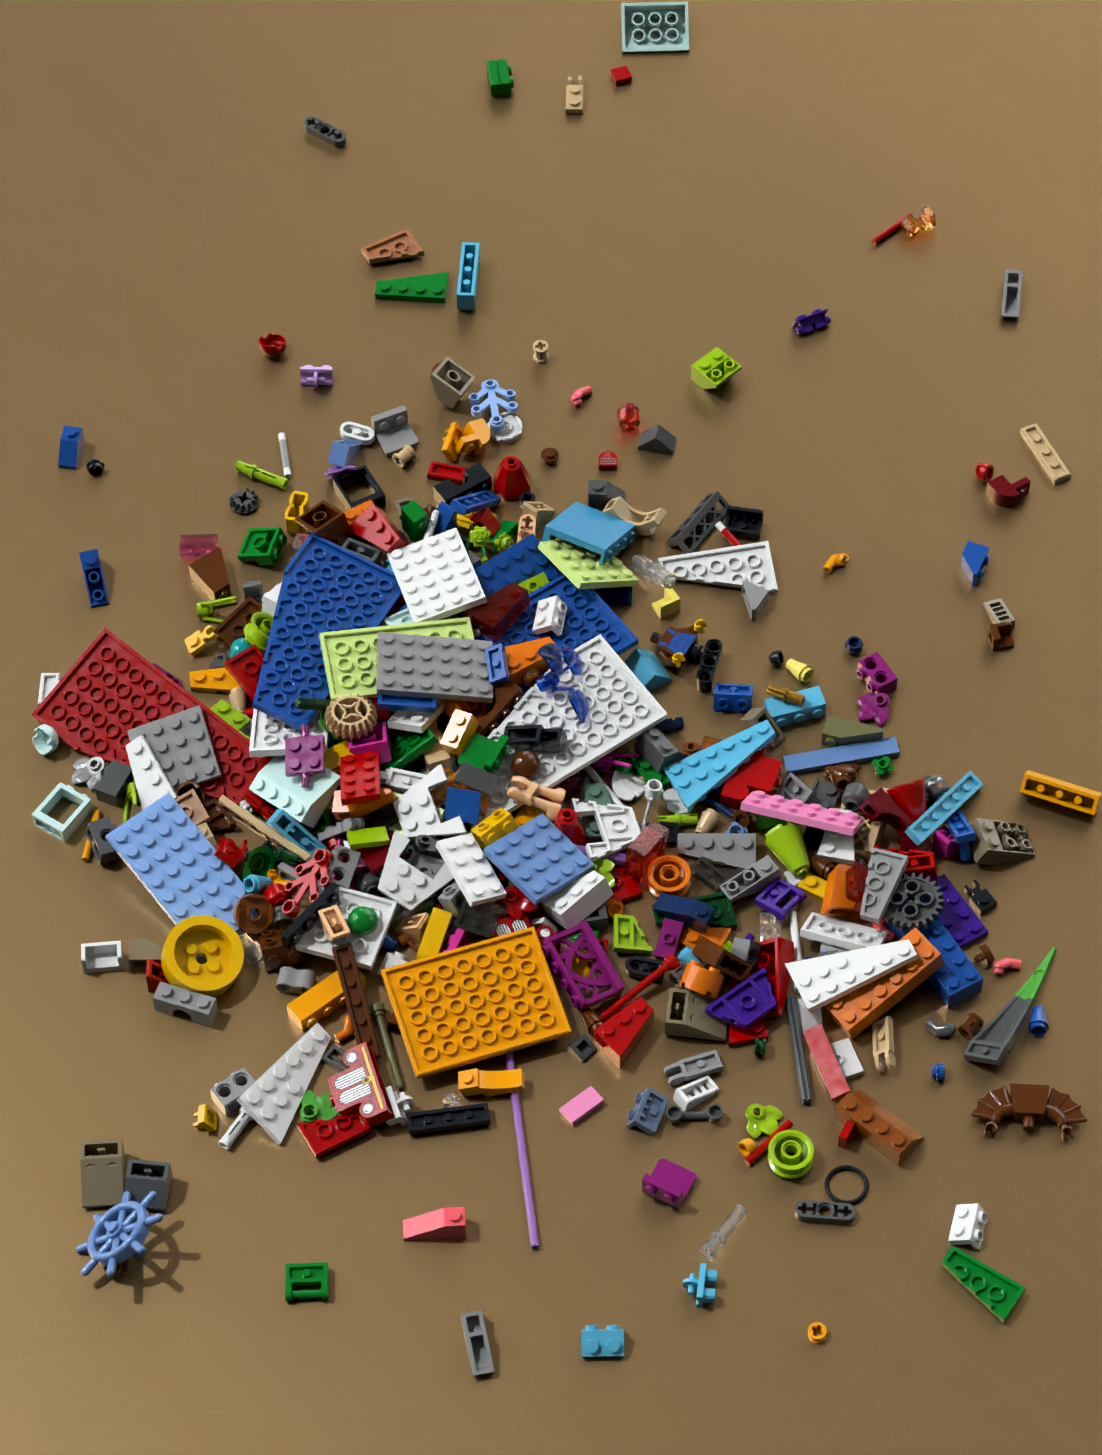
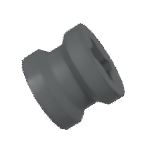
M282 905L273 909L275 928L280 929L285 925L293 923V918L282 912Z

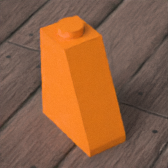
M839 864L828 874L821 916L856 917L860 913L863 898L855 866Z

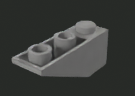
M769 855L720 885L719 888L730 901L764 891L776 878H781L780 870Z

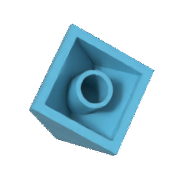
M636 648L624 661L648 691L671 681L670 676L651 651Z

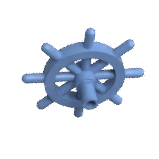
M125 1191L121 1203L115 1205L103 1215L94 1214L93 1220L96 1224L89 1234L88 1241L76 1247L77 1253L88 1251L92 1257L81 1270L83 1276L89 1275L96 1265L99 1264L107 1267L106 1273L111 1277L115 1274L117 1264L125 1261L132 1255L137 1259L144 1254L146 1249L142 1244L150 1231L151 1225L163 1219L162 1214L157 1213L151 1216L146 1210L157 1197L155 1191L149 1192L141 1203L130 1201L131 1193Z

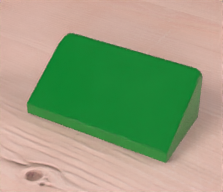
M504 520L490 540L499 539V535H503L504 532L512 538L518 532V523ZM487 543L485 548L496 554L498 547Z

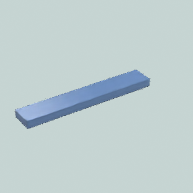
M894 736L783 756L782 760L788 775L790 772L798 774L821 770L827 766L878 760L884 756H900V750Z

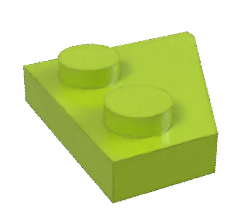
M614 914L613 952L651 955L652 947L651 945L648 946L645 941V935L642 929L638 927V922L634 915Z

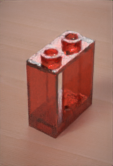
M652 821L627 848L623 875L638 883L648 875L650 864L656 858L665 855L669 834L668 828Z

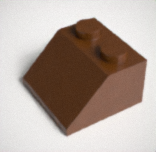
M325 500L295 519L296 523L313 534L334 540L341 538L350 531L345 513Z

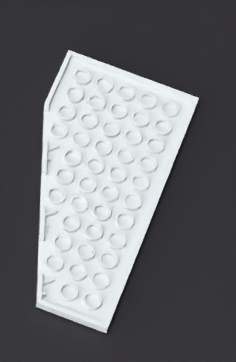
M600 634L554 661L548 671L534 687H531L514 706L512 712L487 738L497 742L500 736L504 735L505 726L542 724L544 729L563 728L567 735L564 753L531 751L539 758L541 768L538 775L528 780L538 783L540 786L552 788L637 737L642 732L665 720L668 714ZM511 747L508 755L503 758L499 770L494 773V775L499 776L492 797L488 798L486 794H481L480 806L482 809L479 813L478 824L500 807L511 813L524 805L506 795L509 788H516L522 791V789L511 784L512 776L515 775L512 769H510L513 756L520 751H525L524 749ZM457 772L443 787V792L446 796L448 787L477 791L461 783L455 784L454 779ZM469 823V825H470L472 828H474L476 825H478V824H470V823Z

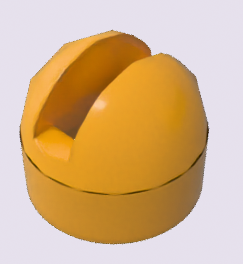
M745 1138L738 1143V1148L744 1156H749L755 1150L756 1143L751 1138Z

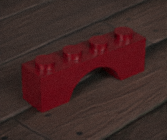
M879 788L859 807L871 822L882 821L888 823L897 831L900 837V851H909V849L929 851L934 846L928 837L919 846L911 840L904 831L914 822L882 788Z

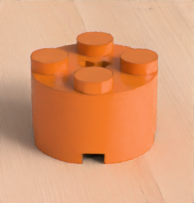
M691 960L686 965L679 986L717 1000L725 979L723 976L724 972L710 966L707 970L705 969L706 966L702 965V963Z

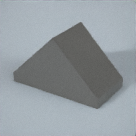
M658 424L640 434L638 449L674 454L677 438Z

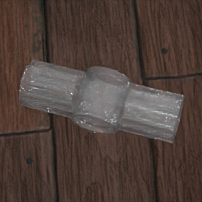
M635 555L632 558L631 568L640 573L649 584L655 582L663 588L669 589L675 586V581L677 580L675 574L665 569L660 561H651L642 555Z

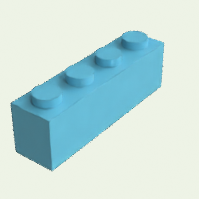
M462 242L456 294L457 309L475 310L480 265V243Z

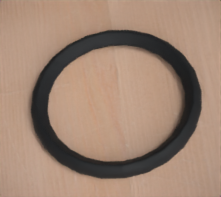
M849 1165L839 1166L831 1170L824 1184L825 1190L832 1200L837 1203L855 1204L861 1201L866 1196L869 1187L866 1175L860 1169ZM846 1169L855 1171L864 1181L862 1194L856 1199L848 1201L838 1199L829 1189L831 1176L837 1171Z

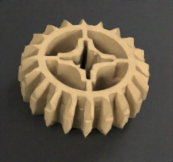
M351 693L349 696L343 694L342 698L336 697L335 701H330L329 706H327L325 712L326 726L331 731V734L335 733L336 737L342 736L343 740L349 737L352 741L353 737L360 739L361 735L367 736L368 732H372L373 727H376V707L371 700H367L366 696L360 697L359 693L356 696H353Z

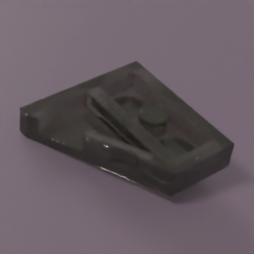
M702 856L689 866L691 875L715 893L722 891L719 888L720 885L743 871L740 867L736 869L725 867L723 862L712 861Z

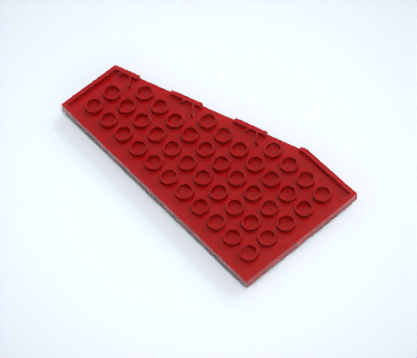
M106 628L103 629L31 714L41 724L53 727L58 737L74 750L93 757H101L108 762L115 760L131 766L126 750V745L130 743L127 730L200 705L222 777L200 784L204 791V795L216 799L224 795L237 805L242 801L243 795L249 790L258 772L273 759L271 756L250 757L249 739Z

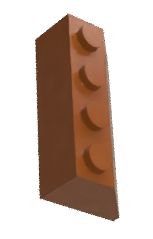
M861 1089L849 1092L835 1106L834 1118L843 1125H845L847 1120L854 1122V1133L897 1166L924 1140L923 1135Z

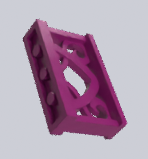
M587 920L553 936L544 938L541 945L544 956L548 957L553 972L559 976L562 988L568 992L571 1004L574 1008H577L579 1013L585 1008L621 995L625 986ZM577 934L579 937L572 944L567 938ZM558 942H561L566 944L570 949L568 950L566 947L560 946L559 948L563 951V953L559 954L555 949L554 945ZM584 948H585V949L587 950V952H588V954H586V955L583 954V953H581V952H583V949H584ZM574 954L583 960L593 961L594 965L590 969L589 978L571 971ZM594 971H599V973H600L601 976H597V975H596V979H595V978H594ZM589 987H592L593 996L588 999L583 998L579 990L584 989L587 994ZM608 987L609 990L598 994V988Z

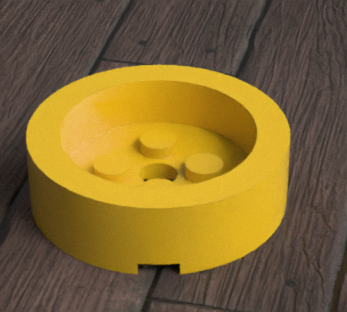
M206 915L186 918L174 926L167 936L161 953L162 970L171 985L211 997L223 994L232 986L239 975L244 961L243 945L236 931L221 919ZM199 955L204 956L207 962L200 964L196 961V957Z

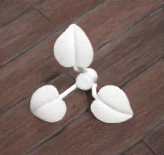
M614 771L612 789L619 799L631 801L635 796L639 798L645 792V797L648 800L643 823L637 821L642 840L633 846L646 847L654 842L656 836L652 838L644 837L645 833H652V829L645 827L651 803L658 800L660 796L662 802L667 803V809L670 812L688 813L674 788L664 792L662 783L657 779H651L647 782V785H644L638 777Z

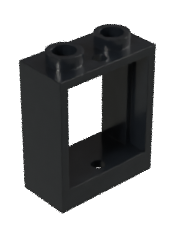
M366 465L333 478L334 491L346 510L359 506V504L362 505V503L372 500L380 509L386 507L385 494ZM365 481L372 494L351 503L343 490Z

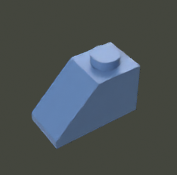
M346 439L333 441L328 462L332 463L334 468L339 467V469L350 466L362 444Z

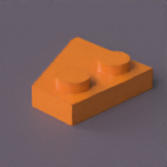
M688 927L679 941V947L685 948L689 946L694 949L701 935L723 946L730 937L732 929L709 927L707 933L703 934Z

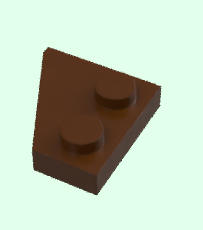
M216 798L203 805L211 819L207 823L211 832L236 828V822L219 804Z

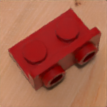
M222 836L217 843L214 855L234 868L237 863L241 865L245 860L246 852L248 851V841L244 839L239 847H237L232 839H226Z

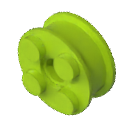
M256 612L251 617V623L246 624L244 627L245 640L252 645L255 644L265 654L274 616L264 612Z
M784 1130L777 1133L771 1139L768 1146V1164L778 1176L786 1179L800 1178L807 1174L813 1165L814 1146L810 1138L804 1133L797 1130ZM792 1152L795 1155L789 1156L787 1153Z

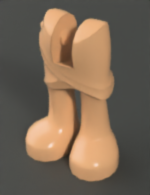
M519 775L512 776L511 784L522 789V791L516 788H509L506 795L529 807L532 805L544 810L546 817L554 823L565 797V789H551L540 786L538 783L532 782L525 777ZM536 793L538 795L544 796L550 799L552 802L533 796V794Z

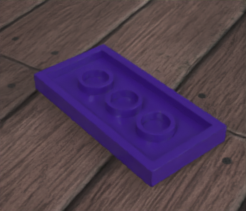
M946 875L939 876L937 886L941 887L945 904L943 906V913H939V918L960 948L963 949L988 936L986 927Z

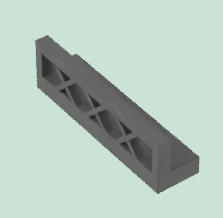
M718 491L708 493L666 542L670 547L678 545L685 554L692 553L715 527L716 523L726 514L727 506L730 505ZM717 501L724 507L721 511H716ZM706 514L712 515L711 523H706ZM696 526H701V535H695ZM686 538H691L690 548L683 542Z

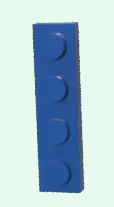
M483 490L452 499L450 506L455 509L456 513L466 515L497 506L501 498L489 490Z

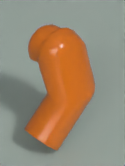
M349 1015L343 1019V1030L334 1034L338 1043L354 1035Z

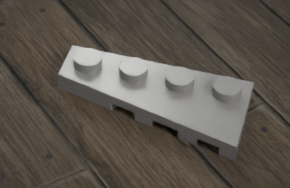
M678 833L677 853L745 870L756 863L757 835L756 833Z
M871 847L868 876L865 882L866 888L860 911L861 919L880 924L909 862L908 856Z

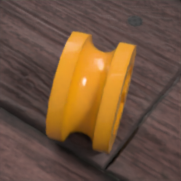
M814 1322L808 1327V1338L812 1343L820 1344L826 1340L827 1329L824 1324ZM817 1329L821 1330V1336H819V1334L818 1336H814L813 1330H815L816 1332Z

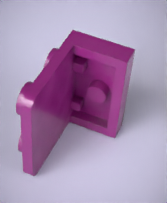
M662 1158L658 1161L651 1175L645 1173L642 1178V1192L679 1209L696 1180V1173Z

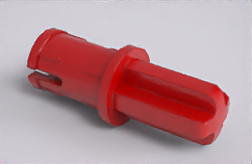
M248 790L243 795V799L255 809L256 813L259 812L265 819L268 820L275 812L266 804L265 800L262 801L251 790Z

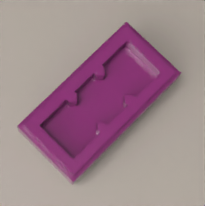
M664 918L654 957L664 959L670 953L675 956L684 922Z

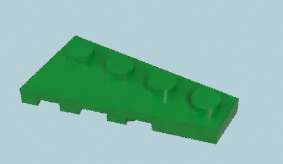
M449 272L377 281L375 299L445 303Z
M954 1246L950 1248L941 1263L955 1279L1003 1323L1026 1289V1287Z

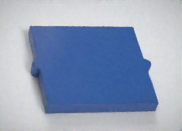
M448 787L447 798L444 802V805H446L444 819L450 820L460 816L464 823L478 824L479 813L482 809L480 806L482 792Z

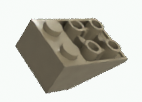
M976 818L971 824L976 833V840L970 841L971 851L976 864L995 865L1035 857L1036 855L1025 823Z
M669 989L665 1035L725 1041L728 1023L705 1013V1008L716 1001L715 999L692 990Z
M122 1139L80 1141L83 1208L110 1207L122 1202L125 1161Z

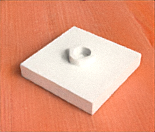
M849 1038L830 1043L846 1080L864 1075V1070Z

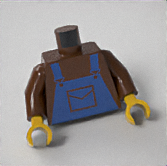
M703 619L697 620L694 625L689 627H668L663 635L653 632L650 642L656 644V655L663 666H673L679 671L682 670L690 658L689 654L695 644L698 645V633L704 634L705 632L704 627H707V624Z

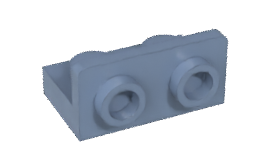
M650 1087L643 1092L639 1091L634 1099L636 1104L628 1113L627 1119L629 1121L626 1126L631 1128L635 1125L653 1135L657 1130L669 1099Z

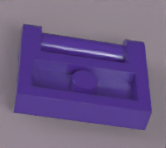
M778 877L755 898V905L773 914L778 921H783L799 902H803L807 898V895L803 890ZM789 895L794 896L782 908L778 907Z

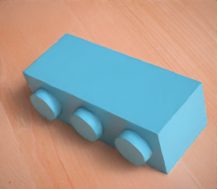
M816 686L796 691L805 695L802 707L788 701L783 702V699L777 697L764 699V707L778 727L795 722L799 723L811 718H819L826 715V702L820 687Z

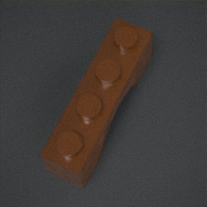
M510 680L499 683L493 688L495 705L487 715L476 718L479 724L475 733L488 737L494 729L498 728L524 696L522 688Z

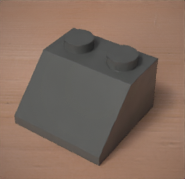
M656 726L642 732L634 746L658 773L664 771L663 768L686 758Z

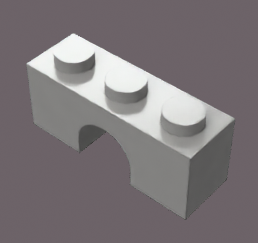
M164 982L159 983L153 996L156 1011L174 1016L176 1010H182L191 1016L192 1022L211 1027L218 1012L216 998Z

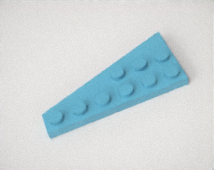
M765 720L663 768L664 773L689 813L694 809L693 806L699 800L702 802L706 798V794L712 789H717L738 771L737 768L742 763L746 764L756 751H761L776 738V733L768 720Z

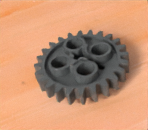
M914 872L911 877L904 873V878L900 879L883 918L887 919V924L893 922V928L900 925L901 931L905 927H908L909 932L914 927L920 930V926L927 929V923L934 925V919L939 920V913H943V906L945 904L941 887L937 886L936 881L931 882L930 876L923 879L922 873L919 877H915Z

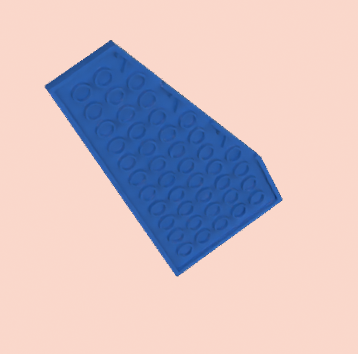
M311 533L285 567L252 707L301 731V725H309L319 710L297 709L294 705L296 698L328 699L330 696L319 633L379 627L402 596L395 574Z

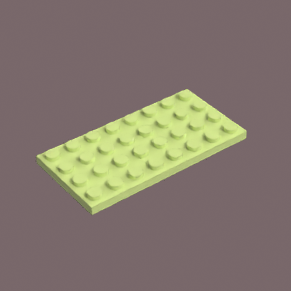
M470 617L319 633L330 699L335 701L336 697L342 698L343 694L349 696L350 693L353 696L359 693L360 697L366 696L367 699L378 698V632L474 640Z

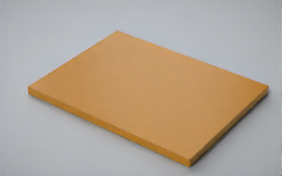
M534 926L381 970V976L416 1079L572 1034Z

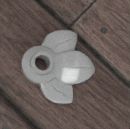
M101 757L77 760L73 764L76 771L72 775V784L76 785L86 782L88 788L93 791L96 782L102 778V773L105 769L104 760Z

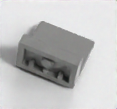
M405 405L371 417L375 437L386 456L401 451L404 445L413 447L419 444V440L408 422Z

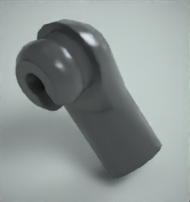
M929 1019L925 1024V1027L939 1038L952 1036L956 1032V1026L953 1023L938 1025L933 1019Z

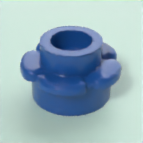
M937 1062L936 1066H932V1078H936L937 1082L945 1080V1064H939V1062Z

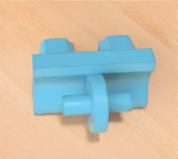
M700 1263L698 1279H696V1274L691 1273L690 1277L684 1279L682 1284L684 1288L688 1289L689 1295H693L694 1290H697L696 1307H702L703 1302H715L716 1289L705 1288V1283L717 1284L718 1271L706 1269V1263Z

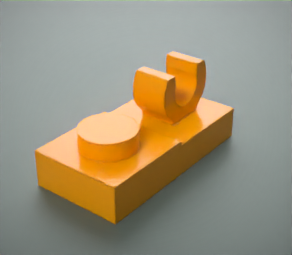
M457 422L451 423L450 428L445 430L447 437L442 438L444 443L441 451L450 462L457 461L459 454L455 446L460 437L464 436L462 433L464 430Z

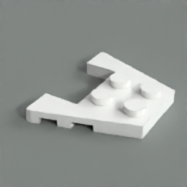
M441 764L393 802L404 836L408 839H416L418 835H442L444 837L453 834H467L460 816L441 823L430 789L448 782Z
M571 799L572 810L576 812L578 817L595 816L603 842L586 844L585 850L592 862L641 842L642 835L632 807L614 804L603 806L597 805L595 801L584 803L578 802L579 799Z
M395 830L377 890L393 901H397L399 905L411 912L439 889L441 890L454 877L445 863L434 879L401 859L400 856L410 843V839Z

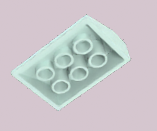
M688 1L621 3L622 53L689 51Z
M285 755L275 756L258 772L249 790L277 808L285 810L299 822L314 828L331 800L334 791L339 786L340 776L325 767L324 774H315L309 777V788H302L301 777L286 776Z

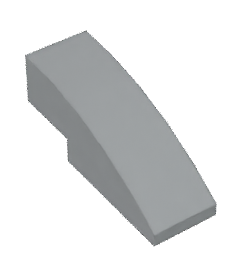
M1005 269L1001 317L1019 318L1023 271Z
M482 1310L462 1313L460 1317L473 1376L493 1373L494 1367Z

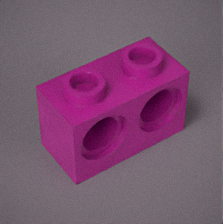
M878 652L858 661L857 675L859 679H863L870 693L874 695L881 692L889 694L897 690L898 678Z

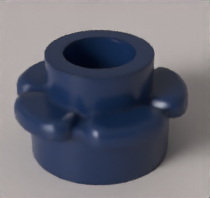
M857 636L850 637L845 643V648L851 654L860 653L863 650L864 644Z

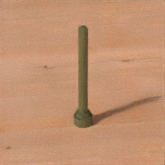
M377 1002L369 1006L370 1014L377 1022L396 1088L402 1090L404 1083L384 1020L386 1009L384 1003Z

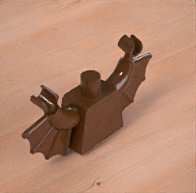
M1010 1083L1009 1094L1006 1085L997 1090H988L984 1098L976 1101L977 1108L971 1113L973 1117L991 1121L986 1123L983 1132L985 1135L987 1131H991V1138L995 1137L997 1125H999L1001 1120L1011 1116L1014 1122L1023 1123V1130L1026 1132L1034 1131L1035 1124L1043 1123L1044 1118L1053 1120L1061 1128V1139L1063 1142H1066V1135L1071 1136L1072 1140L1074 1139V1130L1072 1127L1067 1126L1068 1124L1087 1122V1119L1081 1113V1105L1074 1103L1069 1094L1060 1093L1055 1088H1052L1048 1098L1049 1085Z

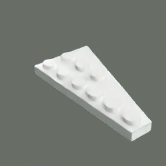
M907 939L785 963V966L807 1009L811 1013L919 958L910 940Z

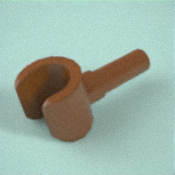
M402 933L397 937L400 947L408 945L418 952L419 947L411 941L407 933Z

